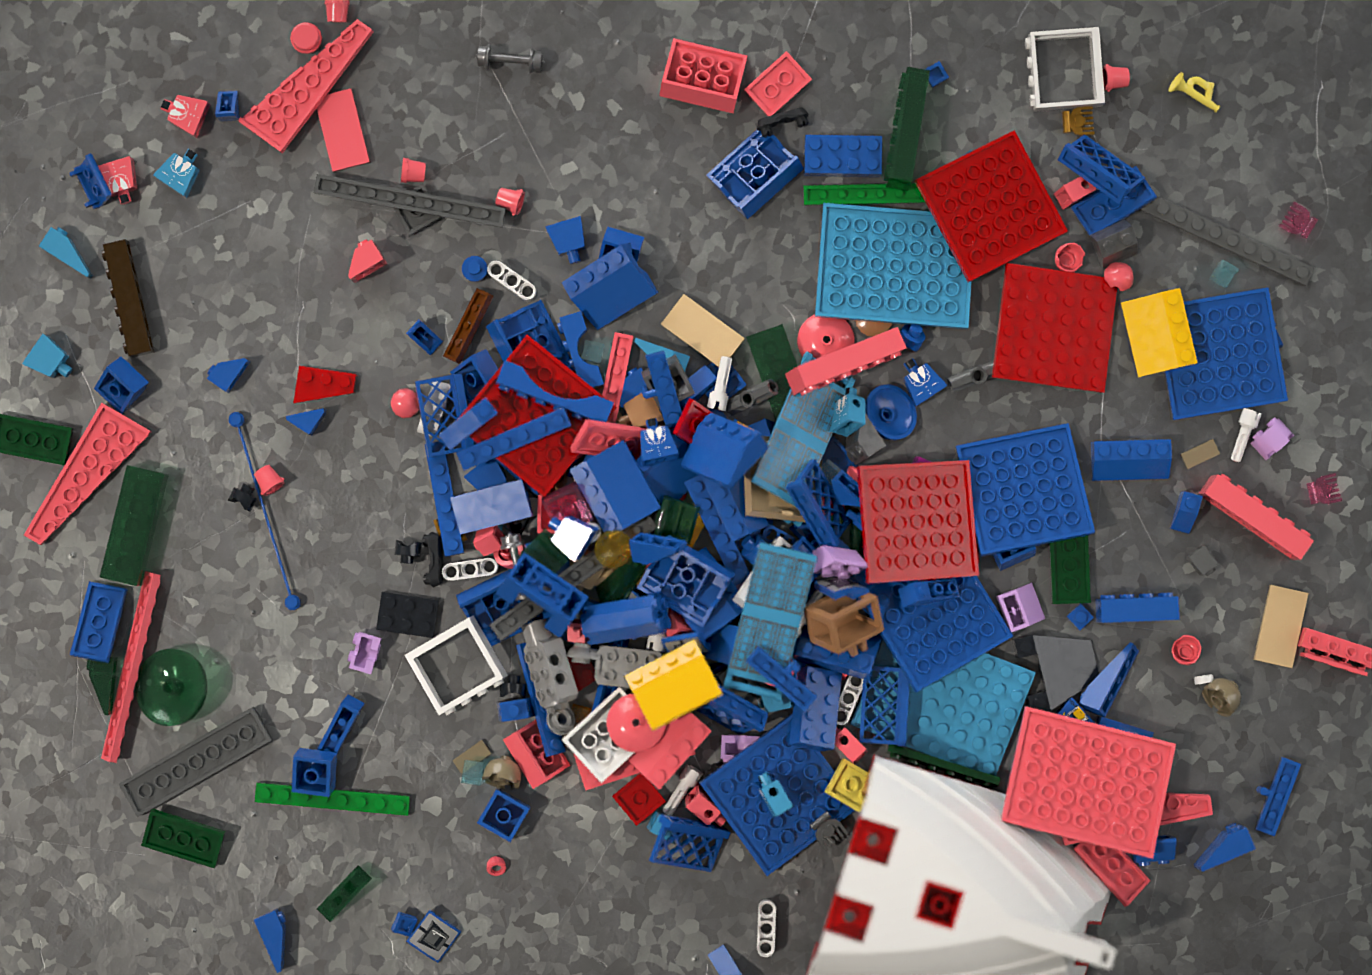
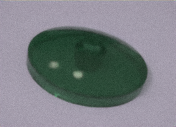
M164 649L152 654L143 663L138 672V680L135 684L138 705L144 715L156 724L178 726L189 722L199 713L207 696V678L201 663L192 654L180 649Z

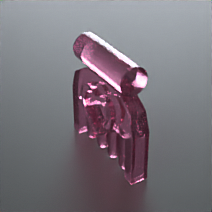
M1293 202L1291 204L1293 206L1290 209L1299 215L1287 211L1293 217L1291 218L1287 215L1284 217L1291 221L1292 224L1282 220L1279 227L1290 234L1296 235L1301 233L1300 236L1307 239L1318 220L1314 217L1310 218V213L1306 208Z
M1336 473L1317 478L1315 484L1314 482L1306 484L1311 505L1319 503L1318 500L1322 504L1342 501V498L1330 500L1341 496L1340 493L1330 495L1339 491L1338 488L1332 489V487H1336L1338 484H1326L1335 482L1337 479L1325 480L1326 478L1336 476Z

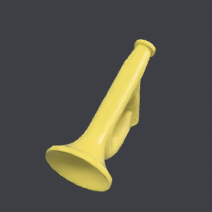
M1180 72L1169 87V92H1185L1206 107L1214 110V112H1217L1220 108L1219 105L1217 106L1211 101L1215 84L1207 82L1198 76L1189 78L1186 83L1183 72ZM1194 84L1206 90L1205 96L1193 88Z

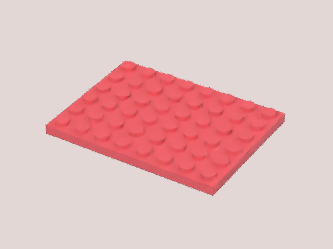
M1025 707L1001 821L1130 854L1153 858L1176 744Z

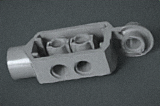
M541 619L521 627L526 641V646L523 650L524 658L530 670V678L535 686L536 698L540 706L546 709V721L549 729L555 734L567 735L575 725V717L568 702L577 698L578 690L561 637L559 638L544 627L547 619Z
M575 642L574 646L566 653L567 657H572V662L590 664V659L596 660L595 679L598 685L630 688L625 677L627 674L662 657L658 651L602 645L600 649H594L589 644Z

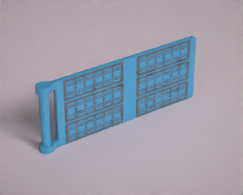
M807 351L802 357L801 365L816 358ZM849 376L841 380L840 382L844 384V388L833 382L826 387L815 389L803 396L800 393L793 395L790 388L767 442L769 449L761 456L751 480L754 484L797 507L785 487L788 483L795 481L810 460L816 459L817 463L820 464L833 433L830 430L835 403L845 396L846 388L853 387L855 383L854 378ZM812 468V477H814L815 471Z
M763 542L759 544L723 684L725 689L733 688L771 697L775 701H781L782 692L779 689L775 691L732 681V675L771 684L745 661L757 646L761 647L784 668L790 664L817 560L816 555Z

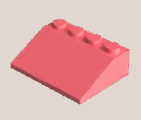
M673 38L659 96L734 114L747 56Z
M690 711L665 724L664 733L655 746L646 751L634 752L627 760L660 790L712 730Z

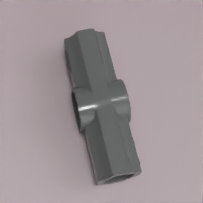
M994 360L978 366H972L965 371L947 377V383L952 393L992 379ZM978 370L980 377L974 380L973 373Z
M768 379L729 399L726 407L727 413L734 416L777 395L779 389L777 383L772 379Z

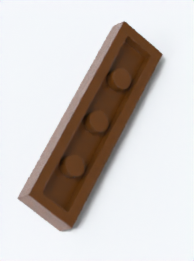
M476 288L443 357L455 363H461L494 297L493 295Z

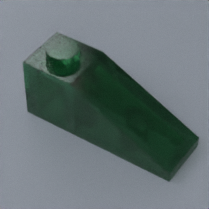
M631 555L596 587L600 603L628 599L647 565L633 562Z
M110 656L109 663L87 660L89 677L104 715L112 714L118 657Z
M358 865L320 904L317 910L331 922L372 878Z

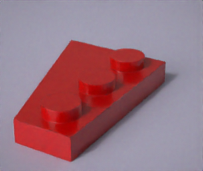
M299 366L293 404L354 394L357 375Z

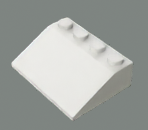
M620 687L562 739L601 783L634 753L617 746L607 730V716L610 708L618 699L627 695ZM634 719L632 721L633 726H639L640 721Z

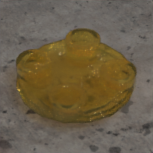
M610 530L603 533L595 545V555L598 561L605 567L617 569L625 564L631 557L629 537L618 530Z

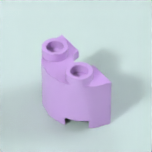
M1276 417L1266 424L1268 428L1264 432L1259 430L1252 437L1254 440L1250 443L1265 460L1282 449L1290 441L1289 439L1294 436L1279 418L1276 419Z
M356 632L353 638V644L356 645L355 650H351L348 656L349 668L372 674L374 663L379 655L382 638Z
M722 735L721 758L723 762L730 760L760 736Z

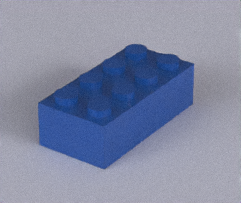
M805 135L804 176L881 177L882 136Z
M1153 593L1139 594V598H1134V594H1121L1116 599L1115 595H1100V599H1095L1096 622L1180 620L1179 596H1173V593H1158V597H1154Z
M810 666L800 668L796 678L814 692L817 698L805 712L794 703L789 745L823 752L833 750L835 747L842 673Z

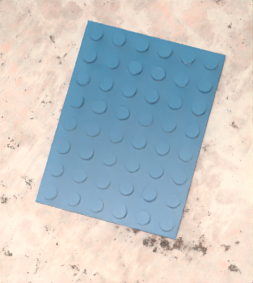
M823 203L815 317L968 329L972 281L967 282L930 211Z
M882 640L874 666L900 667L885 641ZM984 653L915 693L909 683L906 746L930 756L996 776L1036 672ZM876 670L872 672V683L880 677ZM890 671L885 677L893 684L898 680V672ZM883 678L874 685L881 693L890 687ZM873 687L866 692V697L871 702L879 696ZM892 688L883 695L890 703L897 699V694ZM862 694L850 722V725L860 728ZM882 697L873 704L880 713L889 706ZM872 707L865 711V716L869 721H872L878 715ZM891 707L882 714L889 723L896 718V713ZM881 717L872 723L879 732L888 725ZM866 720L864 722V727L868 724ZM871 726L865 729V731L877 734ZM890 727L882 733L886 739H895V732Z

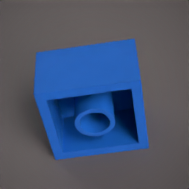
M299 748L293 756L292 792L330 797L336 787L337 753Z
M497 788L477 823L511 842L531 807Z

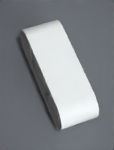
M492 261L488 265L487 271L489 275L522 300L530 302L536 298L537 291L535 286L500 261ZM500 266L502 271L500 274L494 275L492 274V268ZM516 277V285L509 286L507 284L508 278ZM527 287L533 289V294L530 297L523 295V290Z
M441 382L438 388L447 393L450 389V384ZM435 390L430 399L439 405L445 395ZM446 398L445 401L443 402V404L441 405V407L444 408L445 410H446V407H447L449 398ZM428 401L425 404L424 411L431 416L437 406ZM439 409L433 418L441 423L445 412ZM420 419L417 432L424 434L422 420ZM433 420L427 425L428 431L432 434H435L440 427Z
M493 558L449 563L443 567L442 574L445 579L450 581L490 576L497 573L499 565ZM488 561L493 562L495 565L492 572H487L484 568L485 563ZM468 564H473L476 568L475 573L472 575L466 573V566ZM451 566L457 571L456 575L452 578L447 575V569Z
M848 675L840 693L838 711L845 712L846 717L843 721H837L838 725H844L849 721L862 691L863 679H861V683L858 686H853L851 684L853 676ZM846 693L853 695V701L849 704L843 701V696Z
M763 899L758 906L757 951L762 957L771 956L775 949L776 907L770 899ZM764 904L772 905L773 908L770 913L762 911ZM764 923H769L772 929L770 932L765 933L761 930V926ZM763 943L771 945V949L768 952L761 951L760 946Z

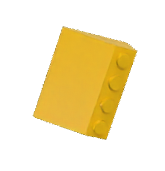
M1180 288L1121 303L1138 377L1198 363Z
M695 640L625 676L653 731L722 695Z

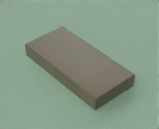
M1211 439L1181 453L1180 456L1186 468L1189 469L1219 455L1220 452L1214 440Z
M481 740L452 761L461 774H463L492 753L483 740Z

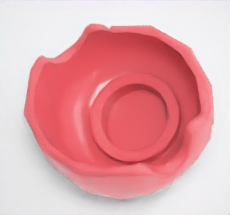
M1066 243L1056 251L1055 264L1061 271L1075 272L1083 265L1085 252L1076 243Z
M1114 262L1109 264L1104 270V279L1111 288L1118 287L1120 291L1130 289L1133 284V270L1126 263Z
M402 388L393 394L391 408L395 415L404 419L411 418L418 412L419 404L415 391Z
M1182 635L1173 643L1171 653L1174 660L1179 664L1191 665L1200 658L1202 647L1199 640L1194 636Z

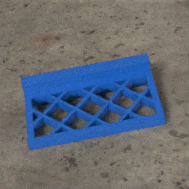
M1086 135L1081 136L1072 144H1066L1058 158V161L1118 204L1145 180L1144 176Z
M462 373L415 381L428 457L456 453L474 445V441L467 437L461 442L460 448L444 450L446 447L445 443L436 437L442 428H447L444 425L450 416L457 420L467 408ZM449 379L450 389L445 393L438 386L441 381ZM427 383L433 387L428 397L421 393L420 384ZM435 390L445 395L439 405L430 399ZM446 398L452 400L454 404L450 412L441 407ZM428 401L437 406L431 416L424 411V406ZM439 409L448 414L443 423L433 418ZM431 420L440 425L435 434L429 432L427 428ZM434 439L444 444L440 451L432 453L431 444Z
M812 459L795 481L788 483L785 488L820 547L822 545L837 547L840 544L839 538L851 523V519L846 516L847 512L844 507L836 504L833 488L816 459ZM812 468L815 471V477H812ZM812 481L815 482V491L812 490ZM821 484L824 487V493L821 492ZM821 497H824V505H825V506H822V499H821ZM830 499L833 502V509L830 508ZM831 512L833 513L834 522H831ZM839 515L843 519L842 524L839 523Z
M874 666L873 670H876L880 677L873 683L863 679L859 742L906 746L909 681L900 667ZM890 671L898 672V680L893 684L885 677ZM882 678L890 686L883 693L874 686ZM872 687L879 694L873 702L866 697V692ZM891 688L897 694V699L892 703L883 696ZM882 697L889 706L880 713L873 704ZM870 707L878 713L872 721H869L865 716V711ZM891 707L896 713V718L889 723L882 714ZM879 717L888 724L880 732L872 724ZM866 720L868 724L864 727V722ZM869 726L877 733L872 739L864 738V730ZM888 727L895 732L894 740H886L882 735Z
M720 685L718 686L722 692L721 696L694 709L739 735L752 729L759 732L763 731L769 714Z
M661 814L659 822L662 826L649 861L711 872L723 839H728L731 832L723 826L718 827L713 823L706 825L702 821ZM667 830L671 831L673 836L665 841L664 837ZM685 833L687 839L680 843L678 838ZM701 836L702 841L694 845L693 840ZM716 839L715 844L709 848L708 843ZM675 841L677 846L669 851L668 845ZM690 843L691 849L684 853L682 848ZM704 846L706 851L698 855L697 850ZM664 849L666 854L657 858L659 851ZM679 851L681 856L673 860L672 855ZM694 853L695 859L688 863L686 858ZM708 856L707 865H702L701 861Z

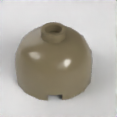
M1217 678L1203 688L1202 695L1204 700L1211 708L1214 705L1218 709L1216 713L1229 717L1240 706L1241 693L1234 681Z
M501 756V758H495L486 765L482 780L486 779L485 783L494 787L505 789V786H511L510 790H515L520 787L522 774L520 767L512 761L511 757Z

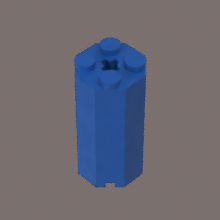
M650 595L584 606L583 610H586V612L581 614L580 618L584 637H589L590 641H587L589 645L664 634L667 632V629L671 628V620L667 612L669 607L667 598H662L661 595Z

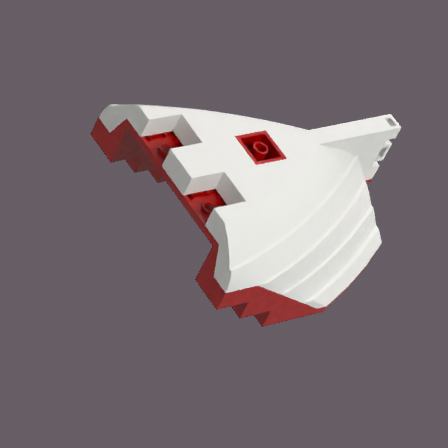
M874 754L862 791L865 794L862 808L820 943H815L806 975H1086L1089 963L1108 969L1111 968L1116 949L1104 939L1085 934L1088 924H1102L1111 891L1073 850L1074 846L1071 844L1065 846L1062 836L1001 821L1006 797L1005 793ZM871 834L878 836V842L875 845H870L867 842V838ZM846 911H853L855 914V918L850 922L843 918Z

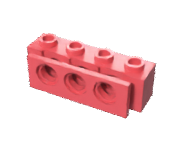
M1309 628L1301 629L1297 646L1305 648L1304 653L1300 652L1299 656L1361 676L1368 675V672H1365V668L1372 669V648ZM1310 649L1323 652L1324 655H1318L1314 652H1310ZM1329 655L1342 658V661H1337L1333 658H1329ZM1347 661H1352V662L1358 663V664H1360V667H1356V666H1353L1352 664H1348Z

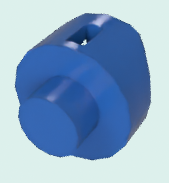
M471 256L464 260L462 273L471 282H481L488 275V266L483 258Z
M906 324L900 331L905 346L917 352L926 337L922 327L916 324Z
M747 536L741 542L743 547L741 554L752 565L755 564L759 544L761 542L767 543L760 536L753 538Z

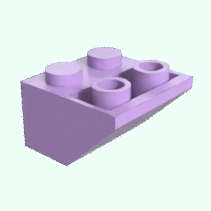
M824 545L813 550V555L817 556L814 573L821 574L822 577L836 576L838 579H849L851 575L858 574L861 570L867 568L866 561L856 550Z
M1032 583L996 596L1005 623L1011 632L1045 619Z

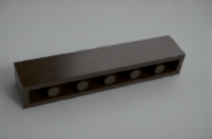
M123 239L103 244L104 250H101L103 260L107 261L108 265L106 275L108 280L111 279L112 282L110 292L117 304L114 306L116 316L120 317L121 321L119 331L125 338V343H123L125 354L133 358L154 353L129 241Z

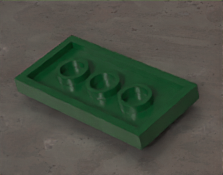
M0 414V453L65 466L73 428Z
M1088 535L1049 543L1051 604L1091 603Z
M152 808L141 846L215 869L226 831Z

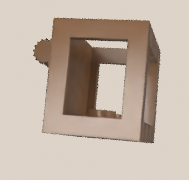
M867 593L860 596L859 598L862 600L856 602V599L853 600L847 596L837 600L825 596L804 607L810 642L836 654H841L848 650L852 657L858 655L857 646L861 652L867 650L866 640L884 630L877 596ZM871 603L874 619L859 614L858 609Z

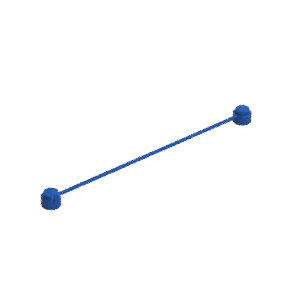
M233 412L229 416V423L231 426L238 428L289 594L285 599V606L289 610H296L301 605V599L297 595L291 594L258 483L254 476V470L240 428L245 423V417L239 412Z

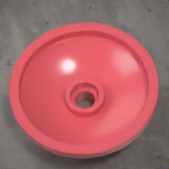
M815 315L809 317L802 324L797 337V345L801 356L803 357L805 352L808 351L816 359L855 343L853 330L845 319L815 317ZM825 336H828L830 338L829 343H825L823 341V338Z
M634 694L621 697L609 710L607 716L608 733L613 742L626 751H646L655 746L664 733L665 725L654 731L651 729ZM638 719L640 721L639 726H633L632 721Z

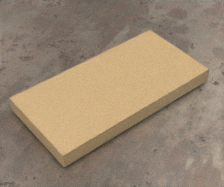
M685 294L682 295L661 323L664 328L717 367H719L722 356L732 358L745 340L744 337Z
M1269 585L1253 660L1293 668L1309 593Z

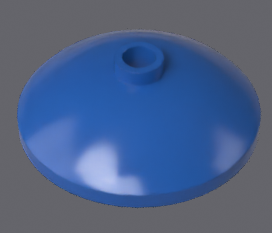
M888 384L880 385L873 389L866 398L865 413L881 437L888 440H901L914 430L917 421L916 408L910 396L901 388Z

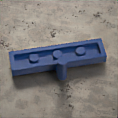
M662 350L645 355L655 389L649 390L647 386H642L641 391L645 399L657 396L665 425L671 428L676 426L682 411L665 352Z
M759 646L745 660L804 712L817 698L814 692L791 674L793 671L798 672L800 670L796 660L791 661L784 668Z
M1281 757L1270 789L1262 786L1256 788L1257 793L1267 796L1255 828L1256 830L1275 836L1298 775L1300 763Z

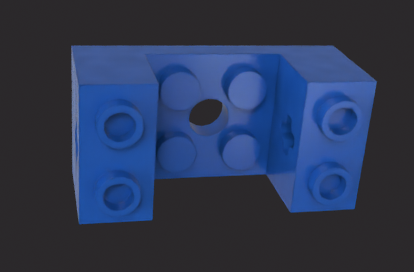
M525 552L496 592L498 596L511 605L521 592L547 610L552 616L544 627L559 638L588 598L587 595ZM542 586L548 587L550 592L545 591Z

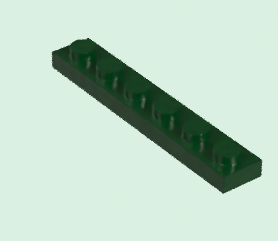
M889 744L885 752L890 754L889 757L892 759L908 760L907 763L919 766V764H922L930 771L937 772V770H941L950 777L955 778L957 775L963 777V781L974 783L976 781L982 783L981 786L992 789L997 787L1000 782V777L897 745Z

